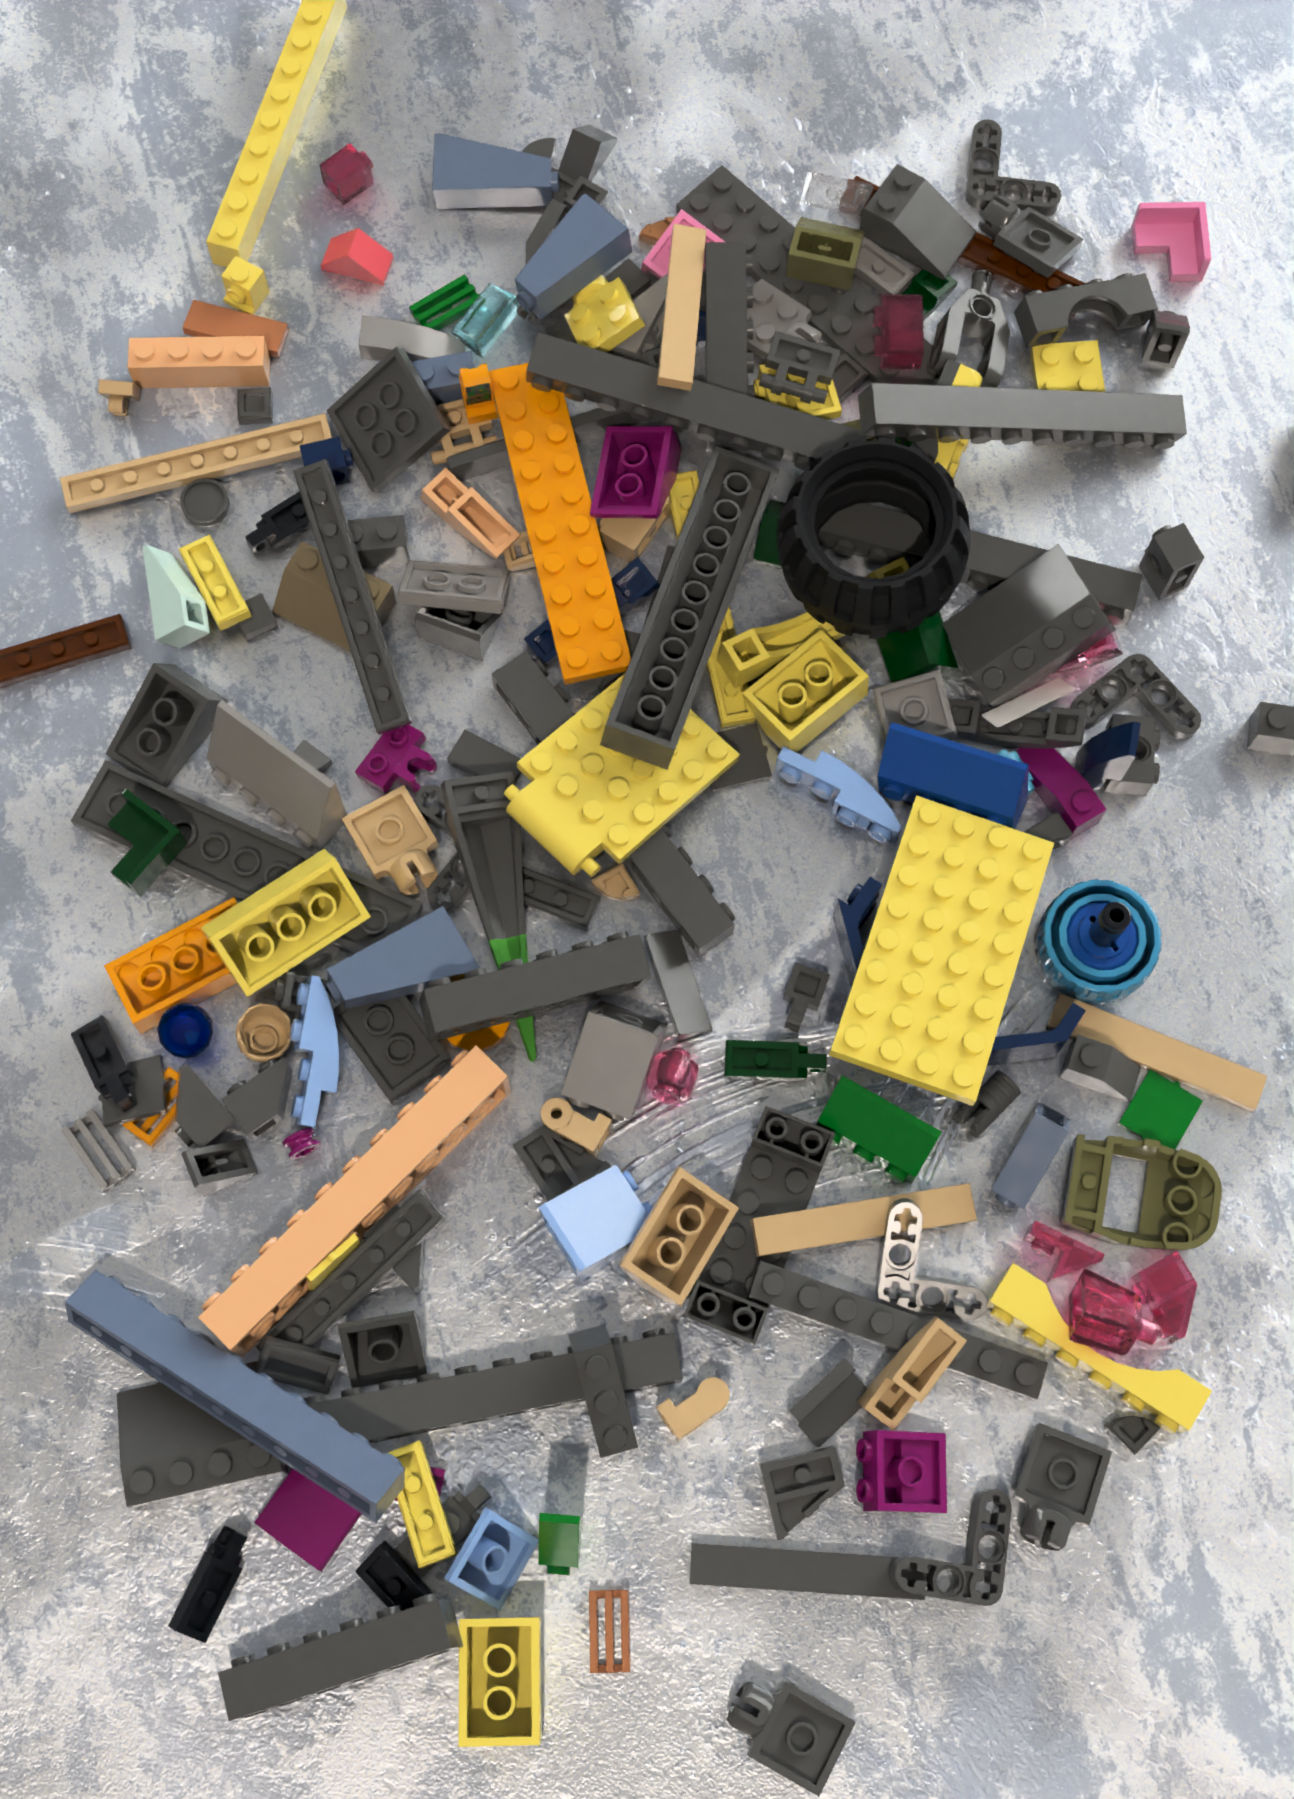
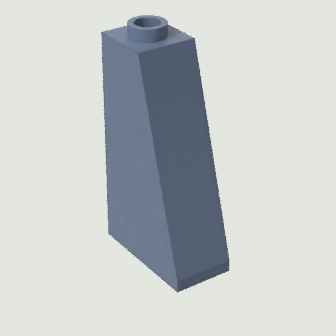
M441 133L434 134L432 191L437 209L547 206L553 199L554 192H559V173L553 172L551 158Z
M586 193L582 195L516 276L515 283L518 292L516 299L519 305L526 312L531 311L542 320L632 253L629 228Z
M444 906L329 967L327 969L329 981L324 984L334 1002L341 1000L345 1009L423 992V989L429 987L428 982L439 978L450 977L451 982L465 978L464 973L479 969L480 967Z

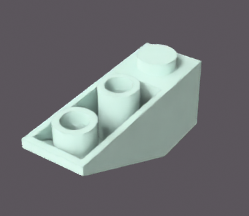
M143 546L155 641L183 648L209 634L206 602L172 553L152 546Z

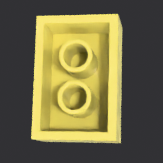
M541 1617L459 1619V1631L463 1647L459 1648L458 1747L540 1745L542 1742Z

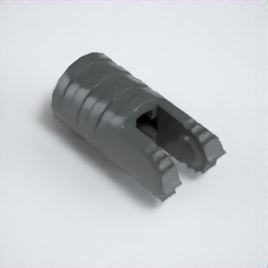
M997 1070L980 1087L975 1104L971 1106L964 1103L954 1113L952 1120L957 1124H965L969 1118L981 1109L983 1112L974 1120L969 1131L973 1137L978 1138L1021 1094V1091L1011 1078Z

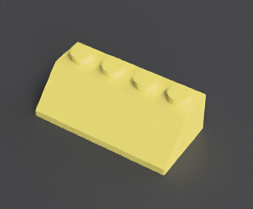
M323 849L200 928L239 987L248 997L371 916L336 858Z

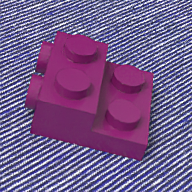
M887 1430L863 1432V1439H859L856 1445L857 1459L860 1463H863V1479H860L857 1483L856 1495L858 1501L863 1503V1511L947 1513L946 1433Z

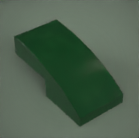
M923 270L913 278L910 287L889 303L888 308L915 329L950 295L958 282L950 275H947L942 280Z

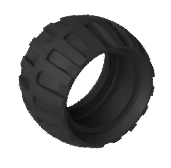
M888 438L862 442V439L853 440L845 443L843 448L834 452L831 449L822 454L812 463L810 470L804 471L794 483L779 520V560L785 580L792 594L797 600L803 602L805 610L822 624L827 622L834 626L836 632L852 636L855 633L869 635V639L885 638L888 633L896 631L902 634L920 626L925 617H932L940 611L960 583L970 551L969 515L963 496L955 487L951 475L939 462L934 464L923 450L913 445L907 447L897 444L894 439ZM880 502L900 508L919 522L930 542V548L920 562L904 573L881 579L855 576L834 565L820 548L817 539L821 527L835 513L860 503Z

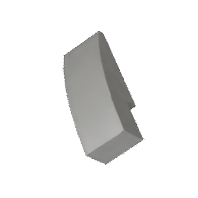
M362 315L358 344L361 359L381 361L395 347L404 349L411 362L465 352V341L447 333L409 322Z

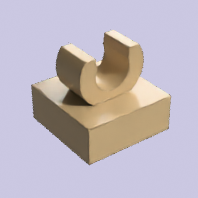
M99 379L98 393L109 399L108 412L117 416H127L128 400L140 401L141 388L133 382Z

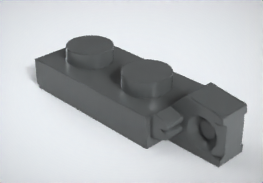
M481 1484L466 1497L458 1491L453 1497L450 1496L442 1504L455 1547L471 1533L480 1517L477 1510L491 1498V1495ZM409 1536L394 1549L421 1579L438 1564L435 1563L422 1569L418 1568Z

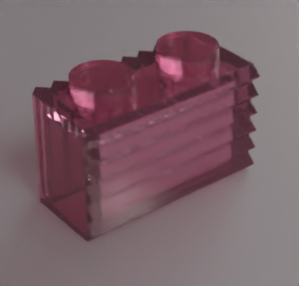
M882 294L880 306H874L873 326L880 327V336H875L874 356H880L881 369H921L924 356L923 295Z

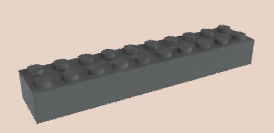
M718 446L714 447L605 725L600 743L601 746L668 770L779 469Z

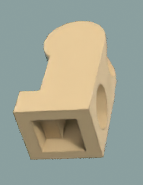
M559 1097L547 1100L542 1105L540 1111L543 1125L559 1134L561 1138L568 1142L572 1141L584 1148V1151L594 1157L599 1153L613 1128L612 1119L599 1113L595 1121H592L572 1110L570 1104L565 1099Z
M710 1377L699 1384L695 1394L676 1407L668 1398L656 1407V1411L678 1442L721 1412L729 1401L730 1390L723 1380Z

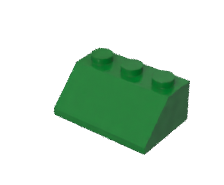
M843 1075L816 1123L819 1127L835 1132L832 1145L838 1146L840 1143L853 1150L851 1154L857 1160L871 1165L872 1162L885 1168L884 1174L901 1184L904 1181L912 1184L942 1133L940 1130Z

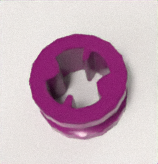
M309 1127L299 1130L282 1142L283 1146L291 1151L288 1154L290 1160L307 1156L320 1147L319 1140H314L312 1137L315 1133L313 1128Z

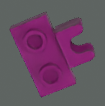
M406 725L383 733L355 770V773L359 779L385 794L396 780L400 785H405L407 789L417 793L421 786L416 783L417 780L414 774L419 770L434 773L437 770V764L429 753L420 749L426 740L424 733L411 725Z

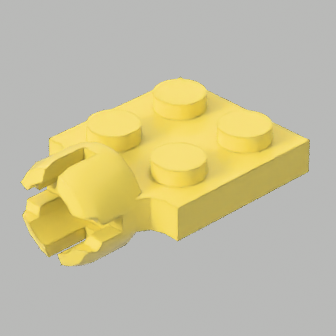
M603 274L571 297L574 303L573 308L564 315L577 344L606 353L646 326L622 280L618 277L608 283Z

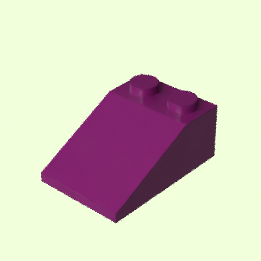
M607 426L590 509L591 517L658 519L675 483L681 455V447L673 426Z

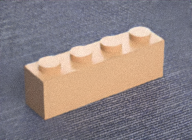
M264 336L129 338L128 370L133 382L140 388L269 386L270 354Z

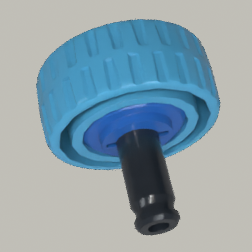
M1098 879L1079 882L1073 887H1068L1062 891L1044 912L1035 940L1037 961L1041 966L1042 973L1050 981V984L1062 994L1091 1005L1114 1003L1116 1000H1122L1135 992L1151 975L1158 962V955L1162 947L1161 928L1158 924V918L1149 903L1139 893L1126 885L1111 880Z

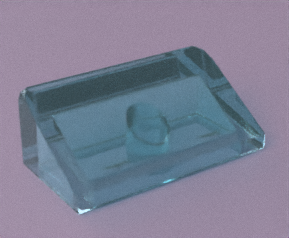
M489 283L451 331L452 335L476 355L482 358L485 357L516 317V310L519 306L516 296Z

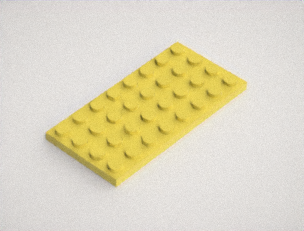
M916 795L829 1056L973 1106L977 1100L1054 842Z

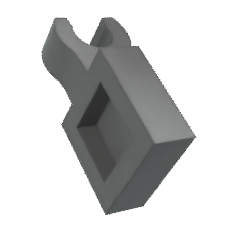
M795 963L783 1000L793 1003L785 1029L798 1033L806 1009L818 1011L830 974Z

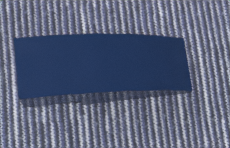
M1133 721L1103 731L1088 740L1077 752L1075 770L1087 780L1092 789L1100 790L1106 779L1122 780L1136 757L1141 723Z

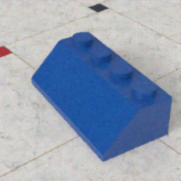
M891 722L877 775L879 793H882L885 797L894 801L904 800L913 803L917 795L1016 829L1028 801L1029 764Z

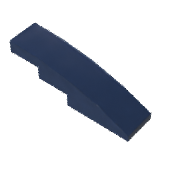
M638 557L611 578L620 616L630 611L660 587L659 582ZM547 619L524 638L545 666L558 659Z

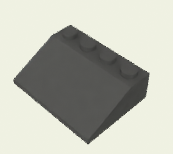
M1059 543L942 623L971 677L988 703L995 708L1013 700L1116 631Z
M257 1361L246 1363L245 1365L255 1372ZM162 1383L117 1393L120 1468L126 1506L129 1508L138 1509L289 1474L288 1466Z

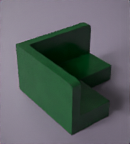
M125 789L121 795L126 803L108 822V826L133 847L110 873L132 892L141 897L188 843L177 827L128 789Z

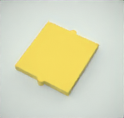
M355 1233L336 1250L331 1252L327 1258L306 1276L310 1292L318 1287L360 1246L359 1238Z

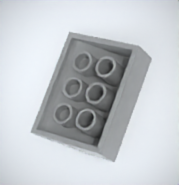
M221 700L216 708L207 760L212 768L211 775L222 785L227 787L231 783L239 789L238 795L249 805L255 807L258 803L266 809L265 815L279 827L286 824L293 829V836L303 845L309 848L313 844L318 849L323 850L344 825L341 818L347 815L335 782Z

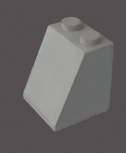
M600 1000L588 1011L561 1095L569 1097L568 1101L578 1107L589 1108L591 1105L604 1110L603 1114L611 1119L623 1121L624 1118L631 1119L639 1105L668 1024Z

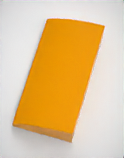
M234 897L104 965L132 1023L140 1034L237 983L200 928L238 904Z

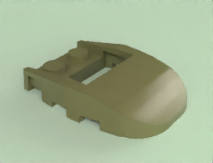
M1077 1134L1072 1145L1073 1153L1061 1224L1112 1244L1151 1249L1188 1250L1203 1245L1211 1238L1218 1224L1222 1186L1216 1170L1207 1160L1183 1149L1178 1151L1160 1145V1141L1147 1138L1144 1140H1131L1116 1136H1107L1104 1141L1084 1140L1085 1135ZM1112 1155L1147 1162L1137 1233L1102 1226Z

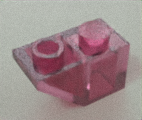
M1178 1251L1131 1277L1134 1282L1132 1290L1136 1298L1142 1305L1147 1304L1155 1317L1152 1319L1155 1330L1162 1339L1167 1338L1170 1344L1186 1337L1197 1289L1195 1279Z

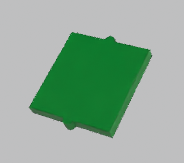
M1149 1069L1118 1124L1139 1136L1140 1140L1145 1138L1160 1141V1145L1176 1149L1203 1100L1181 1088L1178 1081L1173 1083Z

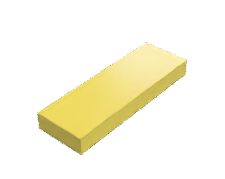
M210 534L179 548V552L220 631L252 617Z
M419 1440L388 1452L395 1456L405 1468V1487L397 1496V1500L418 1568L422 1569L458 1555L423 1443Z

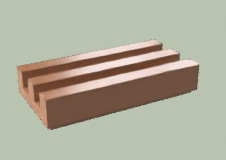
M628 1590L589 1591L590 1673L630 1672ZM605 1598L606 1664H598L597 1599ZM613 1598H620L622 1664H614Z

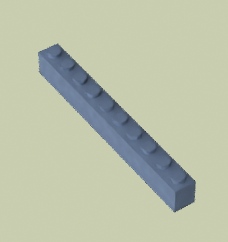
M95 1270L65 1301L69 1323L375 1523H377L405 1487V1468L395 1456L389 1453L382 1454L371 1447L369 1441L361 1434L356 1432L349 1433L340 1427L338 1422L328 1413H318L309 1407L300 1395L294 1392L287 1393L282 1390L270 1376L263 1372H254L236 1354L231 1352L226 1354L217 1348L208 1336L202 1333L195 1334L187 1329L184 1323L175 1315H166L156 1309L147 1297L143 1295L136 1296L128 1291L116 1277H106Z

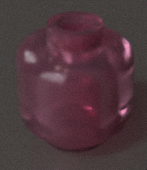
M672 1048L657 1053L653 1060L646 1080L647 1087L657 1101L667 1105L679 1104V1102L689 1099L692 1095L699 1075V1067L695 1060L691 1058L690 1053L684 1049Z

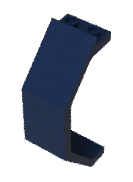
M872 877L868 878L864 886L858 883L847 899L848 904L838 898L833 916L851 987L864 951L859 930L875 908L876 900L880 894L878 891L882 887V884ZM1073 1002L1058 1026L1051 1031L995 1037L987 1066L1056 1057L1086 1010Z

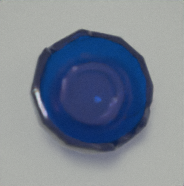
M179 1003L171 1006L170 1009L163 1013L157 1027L160 1044L168 1053L179 1058L199 1056L211 1045L215 1034L213 1020L208 1012L192 1003Z

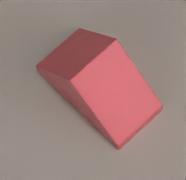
M356 228L331 238L321 263V270L384 286L394 256L361 229Z

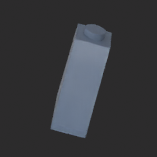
M1038 1101L992 1184L991 1190L996 1193L995 1198L999 1202L1010 1208H1015L1016 1205L1023 1209L1025 1208L1068 1135L1071 1119Z

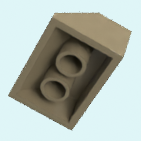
M302 541L284 569L272 613L351 653L317 548ZM364 572L381 626H383L397 603L393 585Z

